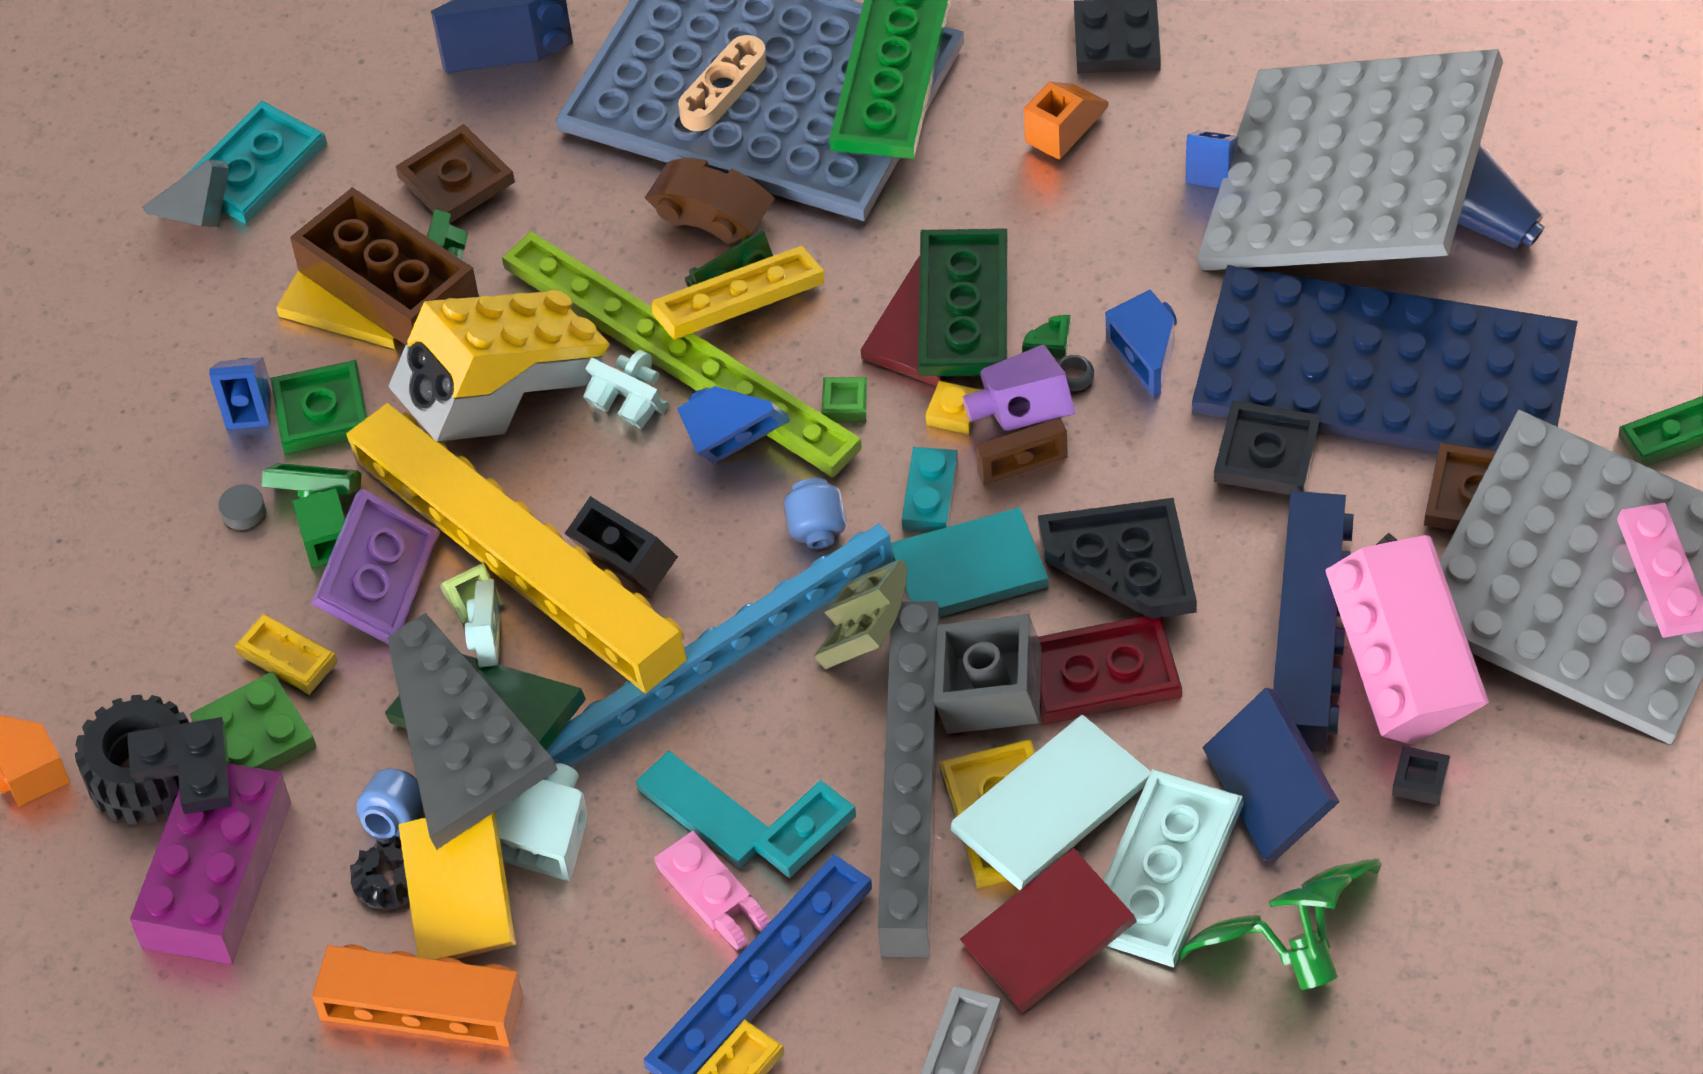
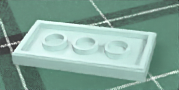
M1081 715L952 820L950 830L1015 887L1021 890L1144 788L1151 771L1084 715Z
M1152 769L1103 880L1134 914L1137 922L1107 945L1108 947L1175 967L1179 953L1185 944L1244 805L1243 796Z

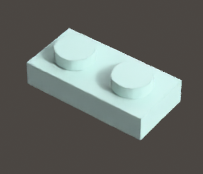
M495 580L476 581L475 598L467 600L469 622L465 623L468 650H476L479 667L498 665L501 614Z

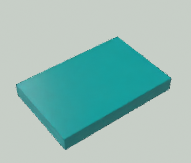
M261 100L184 176L208 159L225 161L229 167V173L221 211L247 224L327 144L326 136L321 131Z
M1020 507L891 543L893 562L902 559L907 565L905 594L908 601H938L939 617L1049 587L1047 573Z

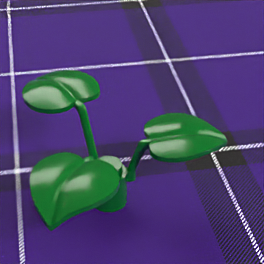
M1366 859L1331 867L1305 881L1301 885L1302 888L1287 891L1269 901L1270 907L1298 905L1304 933L1289 939L1291 949H1286L1267 923L1262 921L1260 915H1248L1217 922L1199 932L1180 951V961L1193 949L1232 940L1245 933H1261L1279 953L1282 964H1292L1301 990L1321 986L1335 980L1338 974L1329 952L1331 946L1327 938L1325 907L1335 909L1341 892L1353 879L1367 871L1378 874L1381 868L1380 859ZM1308 906H1315L1317 931L1313 930Z

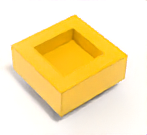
M938 381L926 412V426L969 435L974 421L970 422L962 396L980 390Z

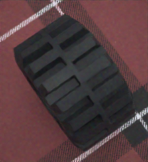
M142 694L131 695V700L123 702L122 698L113 700L112 707L106 710L102 706L94 712L96 715L94 721L86 720L82 726L85 735L77 736L75 743L78 750L75 753L76 763L90 798L93 799L95 806L101 812L107 811L109 818L119 821L124 816L127 824H138L139 819L146 818L147 823L158 821L157 816L163 813L169 817L179 791V776L134 783L130 774V767H121L129 758L127 733L189 723V720L184 712H179L177 705L171 701L163 704L161 697L151 695L148 700H144Z

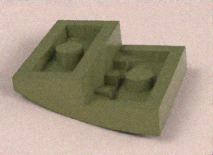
M902 559L846 582L824 613L836 626L813 656L824 669L881 647L896 620L904 596L907 565Z

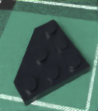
M1174 498L1038 515V529L1044 560L1048 564L1150 619L1197 613V600Z

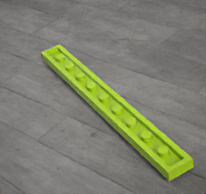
M530 231L502 257L504 269L540 292L561 290L570 297L573 303L571 310L575 314L590 320L597 328L633 351L642 350L650 354L652 363L694 390L699 391L716 386L772 402L787 413L790 421L766 435L831 477H834L862 449L860 437L696 334L691 333L674 340L654 317L650 305L534 232Z

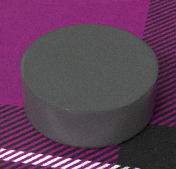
M246 484L233 486L226 490L219 499L218 506L221 517L230 528L237 530L252 528L260 523L265 516L266 506L263 496L254 486Z

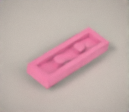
M1665 502L1622 509L1617 521L1662 637L1703 631V597Z

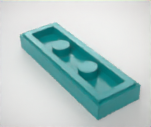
M669 750L636 780L637 790L687 829L694 831L701 840L737 868L741 869L757 854L754 840L768 826Z

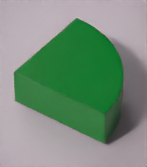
M1071 315L1053 316L1048 318L1047 323L1039 326L1034 331L1033 329L1030 330L1023 340L1022 353L1045 345L1054 358L1067 356Z

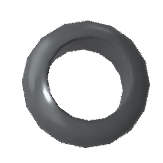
M1068 355L1057 362L1063 371L1070 368H1079L1085 372L1079 378L1066 377L1070 391L1084 390L1094 379L1092 363L1083 356Z

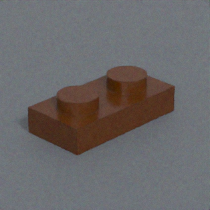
M1061 418L1034 424L1026 429L1005 436H996L976 445L977 472L983 485L985 486L1068 458L1067 430Z

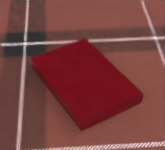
M919 256L860 349L861 359L937 386L938 381L944 382L947 376H918Z
M1140 616L1038 636L1042 647L1040 710L1044 725L1075 719L1081 715L1090 716L1182 697V685L1161 617L1150 619L1146 616Z
M1073 848L961 937L960 941L1023 1014L1129 929L1137 920L1127 906Z

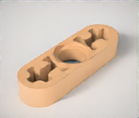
M743 35L733 39L685 91L678 102L680 120L684 127L692 131H704L711 128L761 74L767 63L765 45L761 39L752 35ZM719 78H729L734 81L726 88H717L712 85Z

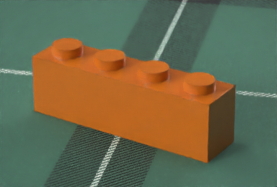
M349 944L344 947L327 945L312 998L320 1020L510 1047L523 999V991L518 972L512 971L503 965L489 964L483 967L463 964L461 961L449 957L433 960L418 958L405 951H394L390 954L369 951L365 947Z

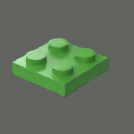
M273 671L190 713L192 722L222 717L226 727L229 764L272 770L317 747L313 735Z

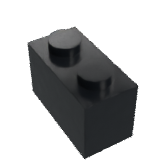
M591 496L564 533L588 555L651 594L654 593L678 558L657 536Z

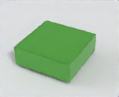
M823 377L821 414L834 422H867V377Z

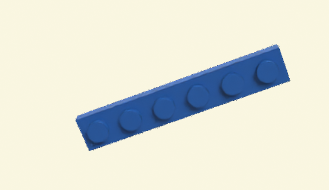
M833 854L644 1058L645 1068L652 1074H697L745 1019L750 1023L872 890L871 878Z

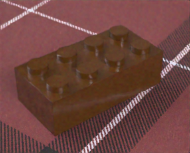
M353 187L290 237L300 273L405 345L408 344V338L424 301L479 297L473 267Z

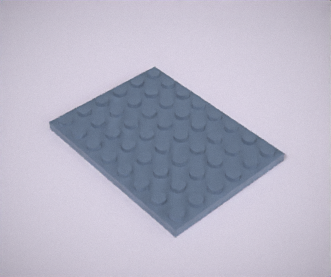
M630 0L556 118L559 131L666 163L681 158L704 159L708 161L709 168L726 174L732 168L758 183L770 194L864 222L900 159L899 157L830 150L829 138L863 3L853 0ZM945 26L926 110L964 44L963 31ZM743 35H752L761 39L765 45L767 61L766 67L711 128L704 131H692L684 127L680 120L678 102L685 91L733 39ZM719 78L712 85L717 88H726L734 81L729 78Z

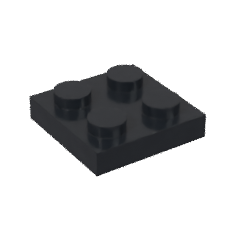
M1157 0L1074 1L1077 73L1161 70Z
M1232 400L1214 469V482L1290 495V491L1305 492L1320 430L1321 415Z

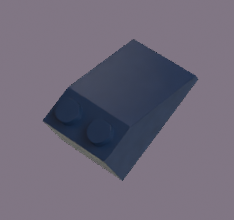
M451 0L431 11L442 67L446 73L535 62L559 52L573 43L566 0Z

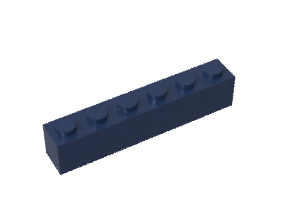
M1290 491L1273 689L1279 694L1310 751L1326 753L1328 734L1337 735L1339 706H1330L1331 694L1340 695L1342 667L1333 666L1334 655L1343 656L1345 628L1336 627L1337 616H1341L1325 570L1351 555V551H1342L1343 541H1352L1354 514L1345 513L1346 495Z

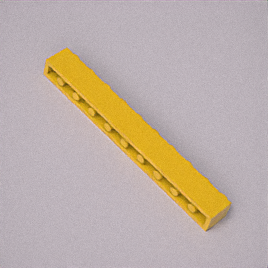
M386 403L346 433L356 463L481 563H484L486 567L645 694L687 661L682 642L685 637L684 633L672 618H662L653 611L652 606L644 596L639 593L634 595L622 586V583L612 571L608 569L602 571L593 564L589 555L581 547L575 546L573 548L566 543L553 525L550 523L543 525L534 518L531 510L522 501L517 500L514 502L506 496L501 486L494 479L488 478L486 480L479 475L466 457H456L448 450L443 441L436 442L431 435H428L420 428L412 415L407 412L401 414L389 403Z

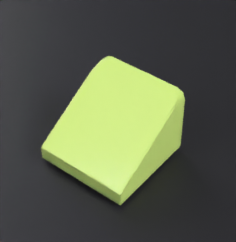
M484 563L440 585L444 596L462 624L469 621L467 600L475 598L476 581L491 580ZM497 591L498 603L501 606L504 603Z

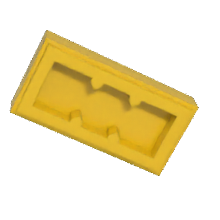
M264 613L235 645L239 656L268 672L273 671L275 676L309 695L338 662L333 651Z
M744 1019L697 1074H767L784 1055V1048L778 1041Z

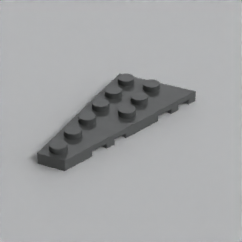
M424 613L388 636L387 640L429 837L437 850L558 769L549 753L427 613Z

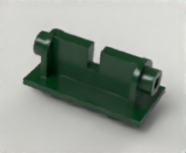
M761 230L751 237H744L740 244L698 269L695 267L690 269V275L685 277L687 287L773 256L765 232Z

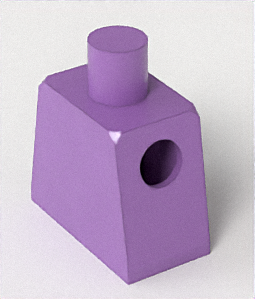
M1045 345L1035 347L984 368L981 371L984 389L962 396L964 408L970 422L994 415L1002 429L1007 431L1076 414L1066 374Z

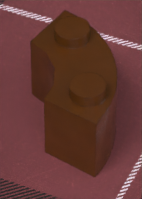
M681 158L669 161L644 197L656 209L658 215L664 220L669 221L673 226L689 225L699 227L714 234L727 245L752 235L775 199L766 189L744 174L732 168L728 174L709 168L707 160L697 158Z

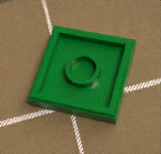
M356 360L270 378L284 455L347 442L349 440L346 433L368 418Z

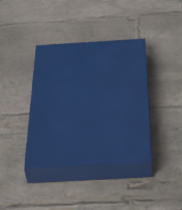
M1265 687L1202 747L1225 790L1243 796L1244 805L1239 815L1264 860L1275 862L1340 802L1279 694L1274 689Z

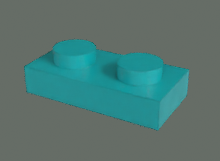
M913 447L902 513V530L931 532L949 526L958 465V450Z
M820 780L754 840L755 851L788 878H791L856 817L855 806Z

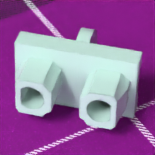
M642 350L636 351L631 358L623 355L618 357L616 367L623 369L624 373L594 358L590 359L585 368L592 376L583 396L590 405L608 412L617 394L626 397L618 415L621 419L639 429L644 427L654 411L664 415L670 405L668 401L659 397L660 392L658 389L644 383V381L655 384L659 378V372L651 369L652 357Z

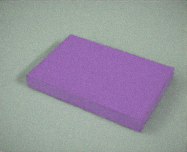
M361 488L354 497L311 604L388 644L387 637L401 629L405 623L441 530Z

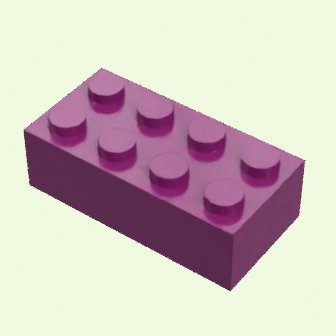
M229 764L232 806L191 814H184L179 789L130 917V922L142 949L233 965L291 805V799L282 772Z

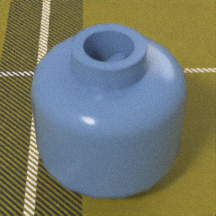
M811 478L797 482L792 486V491L784 499L783 506L790 536L797 542L807 543L810 549H822L831 546L835 542L834 538L840 535L846 528L847 520L842 495L837 487L828 484L825 479Z
M387 768L378 771L370 779L358 797L356 806L358 817L364 829L372 836L380 839H395L396 837L400 838L399 824L419 819L424 809L418 781L412 774L400 769Z

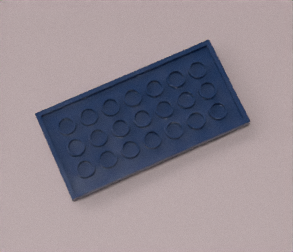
M1227 265L1192 399V412L1228 418L1233 400L1321 415L1319 430L1321 434L1438 453L1440 443L1497 452L1518 409L1558 427L1578 321Z

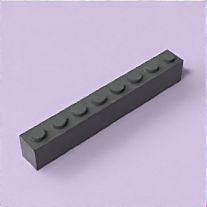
M902 601L896 620L890 630L878 935L881 957H930L938 711L934 704L937 625H940L938 601Z

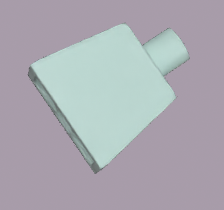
M556 763L557 771L549 775L546 780L540 781L496 810L503 862L570 882L588 813L583 793L578 789H574L579 778L578 772L566 764Z

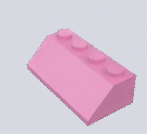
M1423 535L1363 547L1325 570L1382 737L1415 745L1489 703L1430 536Z

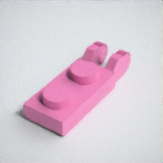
M691 831L654 857L658 870L713 931L717 929L734 949L739 950L747 944L743 930L732 919L741 912L752 926L760 932L770 923L762 907L759 906L746 888L694 831Z

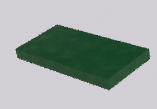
M1007 228L921 230L918 376L981 375V371L984 368L1007 359Z
M462 654L545 750L550 747L586 700L582 689L499 664L479 667L478 658ZM398 695L385 711V715L390 724L406 728L400 696Z

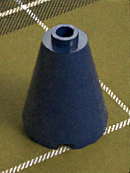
M1480 142L1458 224L1516 250L1523 244L1530 248L1545 229V226L1540 223L1544 214L1485 145Z

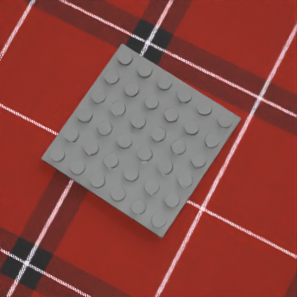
M1491 49L1258 70L1237 134L1239 138L1231 168L1227 174L1228 178H1223L1197 256V261L1202 271L1226 269L1227 265L1255 268L1449 256L1503 64L1499 50Z
M1518 409L1439 561L1471 653L1671 745L1703 678V631L1662 637L1617 518L1622 509L1665 502L1703 597V491Z

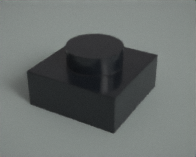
M1403 746L1393 783L1392 796L1440 806L1449 768L1450 755Z

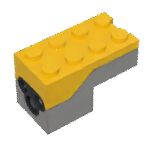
M561 290L424 301L408 338V344L405 345L388 387L436 442L501 435L506 433L524 392L588 386L592 376L585 369L591 358L602 362V356L605 355L610 343L596 330L593 322L586 318L578 317L571 310L573 303L570 297Z

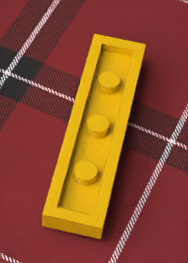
M801 245L652 300V314L675 340L824 284L825 271Z

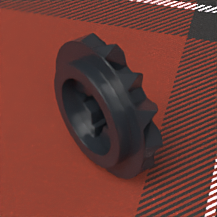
M397 837L391 843H382L376 840L374 847L367 851L360 850L358 860L355 864L350 865V883L358 899L364 904L377 909H393L409 903L401 841ZM387 862V864L391 865L392 869H395L393 885H390L388 879L385 880V877L381 874V866H383L382 863Z

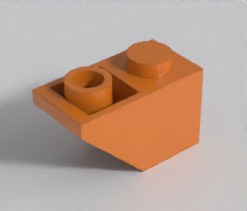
M1049 81L1024 107L1025 142L1060 160L1108 108V101L1075 84Z
M0 715V792L2 795L11 791L17 805L21 807L70 783L62 760L42 723Z

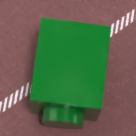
M336 489L315 492L307 497L292 500L311 569L327 565L345 522Z

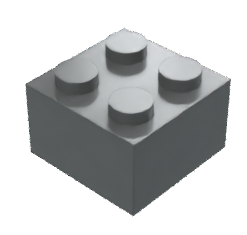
M1029 614L937 625L934 704L947 734L1040 723L1042 647Z

